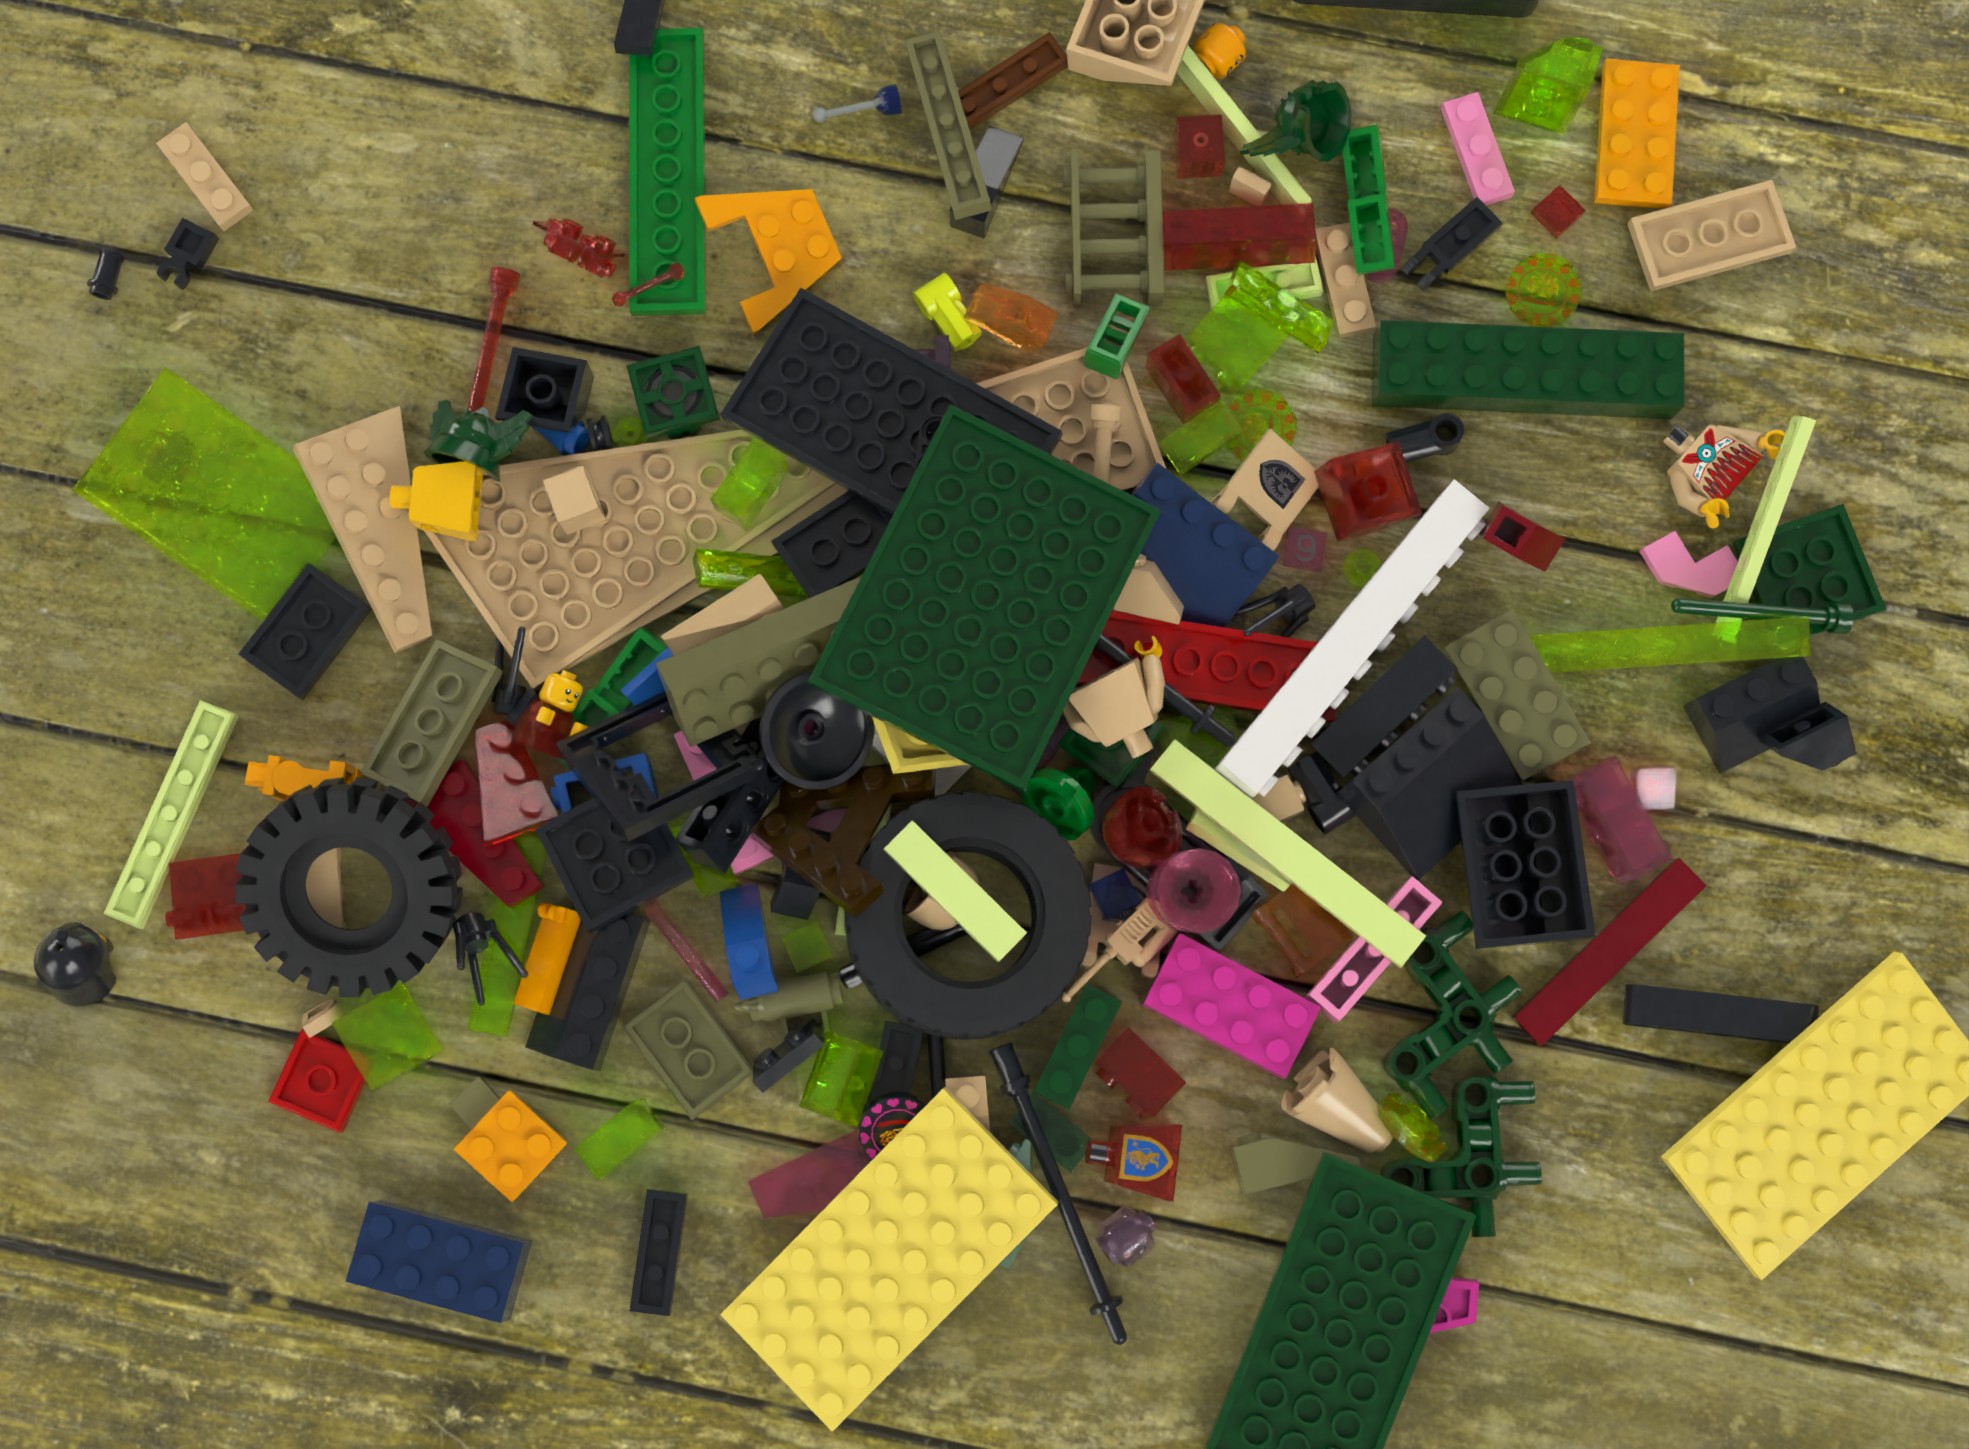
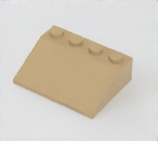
M1086 0L1066 48L1068 70L1102 81L1172 86L1205 0Z

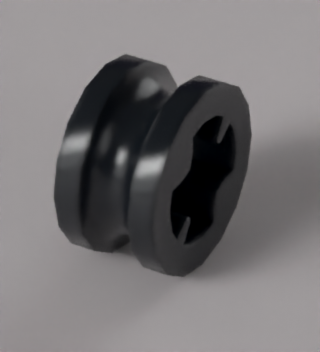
M601 416L599 421H594L592 418L587 419V428L593 450L600 451L602 446H606L608 449L613 448V439L607 416Z

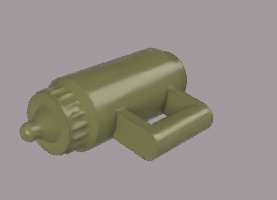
M827 970L777 980L779 991L747 998L742 1002L736 1003L734 1006L737 1012L744 1011L749 1013L752 1021L765 1020L769 1022L780 1020L784 1038L792 1029L789 1028L787 1018L821 1012L823 1022L818 1024L824 1029V1038L831 1037L832 1032L828 1010L835 1009L834 1005L843 1004L838 972L829 974Z

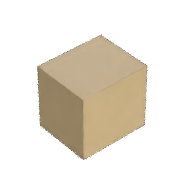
M583 466L543 480L557 521L567 535L606 520L592 480Z

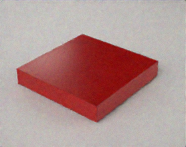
M301 1029L268 1102L338 1133H343L376 1059L318 1034L309 1038L304 1029Z

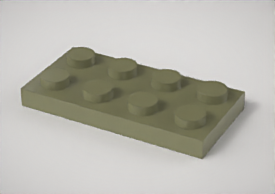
M1513 608L1444 647L1454 665L1458 668V672L1522 781L1591 743Z
M436 639L360 773L371 780H377V783L387 788L392 785L408 793L407 798L418 803L421 802L424 806L428 807L501 678L503 671L497 666Z

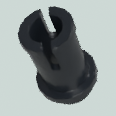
M108 249L99 251V258L93 278L87 281V285L90 287L89 294L99 299L111 300L112 296L118 293L116 282L122 262L125 259L123 255Z

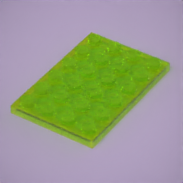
M167 367L163 369L72 489L80 497L262 621L265 620L308 562L315 567L337 538L298 459Z

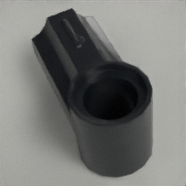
M1442 413L1431 421L1386 433V448L1388 452L1394 449V456L1399 465L1433 455H1449L1457 449L1463 437L1464 424L1456 415ZM1447 428L1452 431L1454 439L1442 441L1437 437L1435 430Z
M1317 751L1288 768V772L1293 780L1300 784L1308 802V811L1323 834H1328L1357 816L1337 794L1344 787L1342 785L1338 786Z

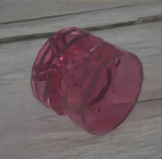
M1198 848L1174 852L1160 860L1149 875L1146 892L1149 907L1161 923L1172 930L1185 933H1202L1213 931L1229 921L1238 907L1241 890L1238 875L1228 860L1217 852ZM1189 880L1191 887L1198 889L1197 895L1191 896L1190 902L1188 896L1181 893L1182 887L1189 885Z

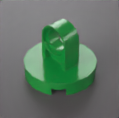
M1067 767L1063 772L1052 768L1040 769L1031 776L1025 790L1021 792L1023 804L1036 811V815L1046 818L1058 829L1057 833L1061 837H1065L1066 840L1078 839L1092 826L1095 818L1093 804L1090 800L1095 790V777L1089 769Z

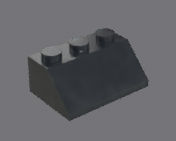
M1799 648L1692 700L1684 705L1683 708L1719 774L1770 750V748L1759 741L1758 734L1819 705L1820 698L1818 683Z

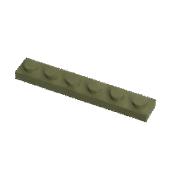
M937 31L905 40L906 49L955 220L991 211L990 198L941 32Z

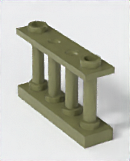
M1146 150L1144 163L1137 164V168H1079L1078 151H1071L1070 165H1063V188H1070L1072 271H1065V294H1072L1073 307H1080L1081 290L1140 289V293H1147V306L1162 305L1164 297L1161 150ZM1137 183V187L1144 186V199H1138V203L1080 204L1079 184ZM1138 218V222H1145V234L1139 235V238L1080 239V219ZM1081 254H1139V257H1146V270H1140V274L1081 275Z

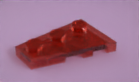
M503 720L476 729L474 740L477 777L479 779L483 848L535 830L537 827L558 817L517 728L507 720Z

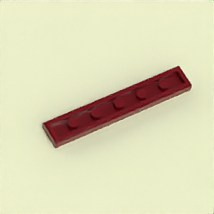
M1679 857L1674 859L1511 1018L1538 1046H1542L1707 885Z

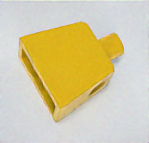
M466 461L418 466L413 470L412 486L392 485L390 490V506L395 509H409V521L418 529L464 540L477 541L484 471Z

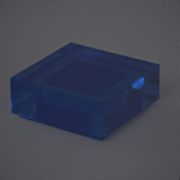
M1124 868L1088 885L1105 921L1141 903Z

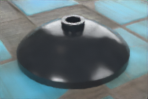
M809 671L786 680L770 696L761 715L759 727L760 744L768 764L781 778L806 789H826L848 780L864 764L873 744L874 721L872 716L808 685V680L813 671ZM812 720L814 724L813 730L806 734L804 732V725L807 721Z

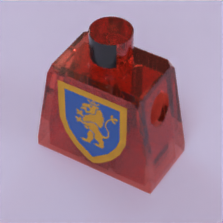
M1159 1123L1111 1126L1108 1142L1088 1140L1085 1161L1087 1164L1105 1166L1104 1182L1157 1199L1174 1202L1182 1125Z

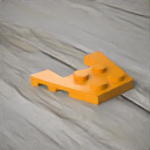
M813 189L704 195L695 198V203L708 232L740 219H745L775 287L740 301V307L753 335L758 334L777 315L786 310L800 288L806 291L809 290L842 260V256Z

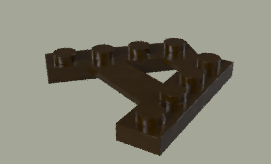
M890 764L860 767L848 780L826 789H806L784 780L780 786L779 805L750 829L753 840L856 918L884 893L881 882L857 865L890 804L935 798L936 769L893 774ZM848 808L829 843L806 826L814 812Z

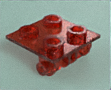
M550 217L548 221H533L532 225L548 232L543 244L548 247L550 253L567 259L570 263H574L578 258V267H585V270L600 278L604 276L610 278L616 269V264L612 263L613 258L625 256V253L615 249L616 242L599 234H595L592 237L583 233L584 227L573 220L562 218V221Z
M240 853L169 863L172 911L166 912L165 919L168 927L174 926L175 940L244 931L239 916L246 910V905L236 904L234 885L242 877V873L235 872Z

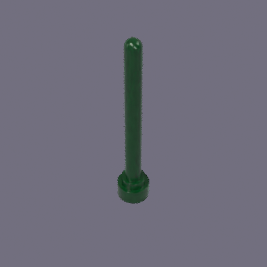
M1676 598L1671 603V609L1679 614L1819 624L1822 629H1826L1828 633L1834 634L1849 633L1854 622V611L1848 603L1832 602L1821 609Z

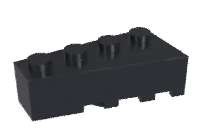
M1424 635L1315 739L1311 745L1343 778L1349 772L1356 777L1372 762L1367 755L1377 745L1384 750L1400 735L1395 728L1407 718L1413 723L1428 708L1423 702L1434 691L1441 696L1457 681L1452 674L1458 668Z

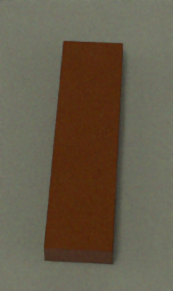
M1050 32L958 90L969 131L1068 67L1066 53Z

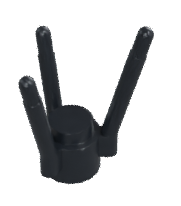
M1300 583L1290 589L1284 586L1271 595L1241 606L1235 613V616L1276 602V609L1243 631V635L1250 636L1281 616L1286 622L1293 621L1280 635L1281 637L1289 638L1300 626L1309 621L1307 614L1316 607L1310 592Z
M523 626L518 628L508 682L503 684L502 674L493 691L491 702L495 703L493 712L508 715L526 692L527 687L516 685L526 632ZM496 638L495 666L503 671L504 646ZM541 688L535 692L537 695L540 692Z
M470 912L460 916L455 921L452 927L456 940L458 970H464L466 950L479 1006L485 1004L477 953L487 949L491 937L522 978L528 977L527 970L498 931L494 919L486 921L483 914Z

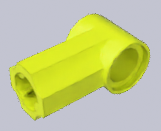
M942 273L912 293L924 316L929 321L933 320L954 352L968 348L982 335V331L962 304V298L957 287L946 273Z

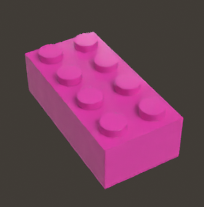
M1181 933L1176 936L1141 1004L1144 1008L1279 1079L1287 1077L1321 1009L1319 1005Z

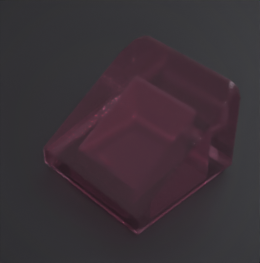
M1675 766L1638 768L1630 772L1634 810L1674 808Z

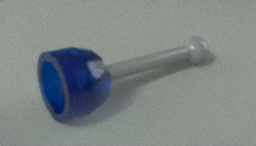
M897 84L879 89L872 101L829 110L817 108L813 112V118L815 121L822 123L828 117L876 108L881 114L886 116L903 114Z

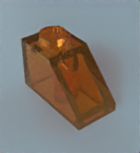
M979 283L964 318L1017 348L1030 352L1045 347L1059 313L1029 295Z

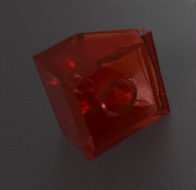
M1399 441L1331 458L1314 471L1337 543L1372 534L1422 514Z

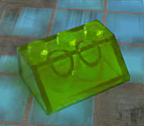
M1565 36L1519 59L1494 108L1493 114L1564 135L1591 89L1603 47L1594 45L1586 38Z

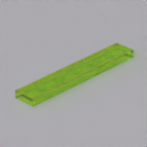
M517 800L511 833L542 881L548 854L535 829L556 818L557 810L554 806ZM540 891L513 909L503 903L497 896L491 919L495 920L498 931L522 962L523 966ZM491 937L489 946L484 950L480 969L485 1004L479 1006L475 994L467 1030L508 1037L515 1008L513 1001L521 976Z

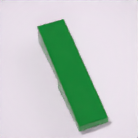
M1377 124L1352 129L1349 132L1342 153L1349 198L1347 204L1357 275H1364L1395 269L1381 132Z
M639 627L596 687L586 692L545 750L571 770L559 755L556 743L570 736L569 734L575 722L590 727L630 708L633 704L620 690L668 648L665 641L650 629Z

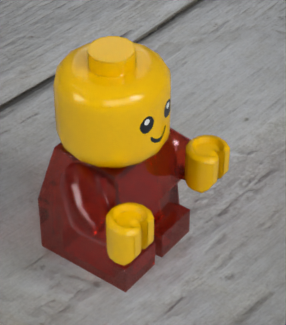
M562 670L561 675L550 673L540 691V700L535 699L522 714L511 739L561 760L562 757L558 753L556 743L588 728V726L574 722L572 719L573 714L569 713L576 708L583 692L582 685L575 681L577 676L565 670Z

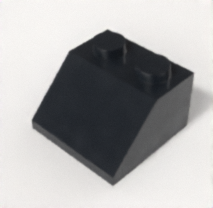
M512 347L495 419L498 421L509 420L525 410L533 415V418L528 422L529 426L571 434L586 412L594 381V375L587 360Z

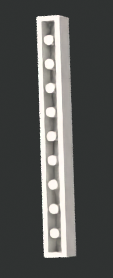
M1454 479L1441 492L1214 770L1251 799L1258 793L1264 797L1278 781V778L1273 774L1281 764L1288 768L1301 753L1302 749L1297 745L1305 735L1312 738L1326 722L1321 717L1324 711L1329 706L1335 710L1348 695L1349 691L1344 687L1353 677L1358 681L1373 663L1368 660V657L1372 652L1377 649L1381 653L1393 640L1395 634L1390 630L1398 620L1404 625L1418 609V606L1413 602L1420 593L1428 596L1440 582L1441 578L1436 574L1442 566L1445 565L1447 568H1450L1464 551L1459 546L1467 537L1472 541L1484 528L1486 523L1481 518L1490 508Z

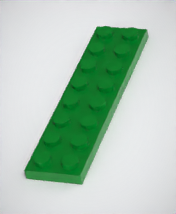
M703 28L658 29L652 56L629 54V311L631 316L706 314V226L695 203L696 197L705 195Z

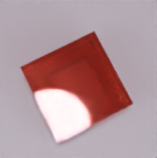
M1559 185L1533 208L1531 214L1557 239L1582 217L1586 210Z

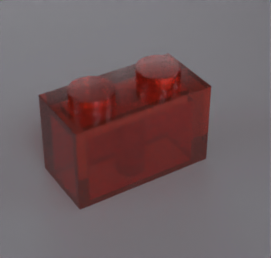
M1181 334L1148 353L1145 368L1185 428L1217 410L1221 394Z
M1129 1027L1094 1062L1100 1068L1095 1074L1112 1090L1118 1085L1128 1095L1124 1102L1140 1117L1145 1113L1150 1117H1155L1186 1084Z

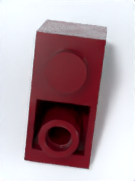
M1500 501L1497 502L1485 522L1486 525L1479 532V535L1486 541L1544 572L1565 541L1563 537Z

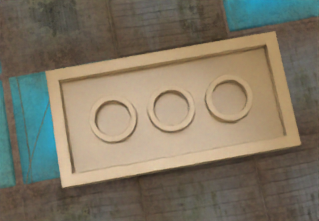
M1773 180L1633 217L1627 223L1650 292L1790 254L1797 248Z

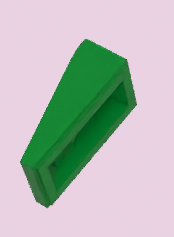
M1115 293L1086 350L1085 367L1113 379H1118L1146 320L1150 307ZM1117 311L1135 318V321H1129L1115 314ZM1110 325H1113V326H1115V327H1117V328H1120V329H1122V330H1125V331H1127V332H1129V333H1128V334H1125V333H1123V332H1121V331H1118V330H1116V329H1113V328L1110 327ZM1104 339H1107V340H1109V341H1112V342H1114V343H1117V344L1121 345L1122 347L1119 348V347H1117V346H1115V345H1112V344H1110V343H1107V342H1105V341H1103V340H1104Z

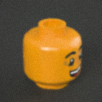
M1214 23L1195 40L1192 45V51L1215 79H1224L1246 58L1244 46L1246 39L1241 30L1236 26L1231 25L1229 27L1223 23Z

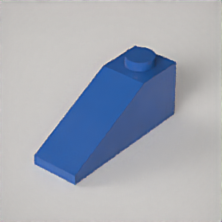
M754 883L720 891L728 963L732 983L740 1000L779 991L758 884Z

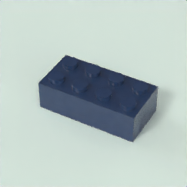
M383 1200L370 1201L345 1282L503 1323L511 1319L533 1240Z

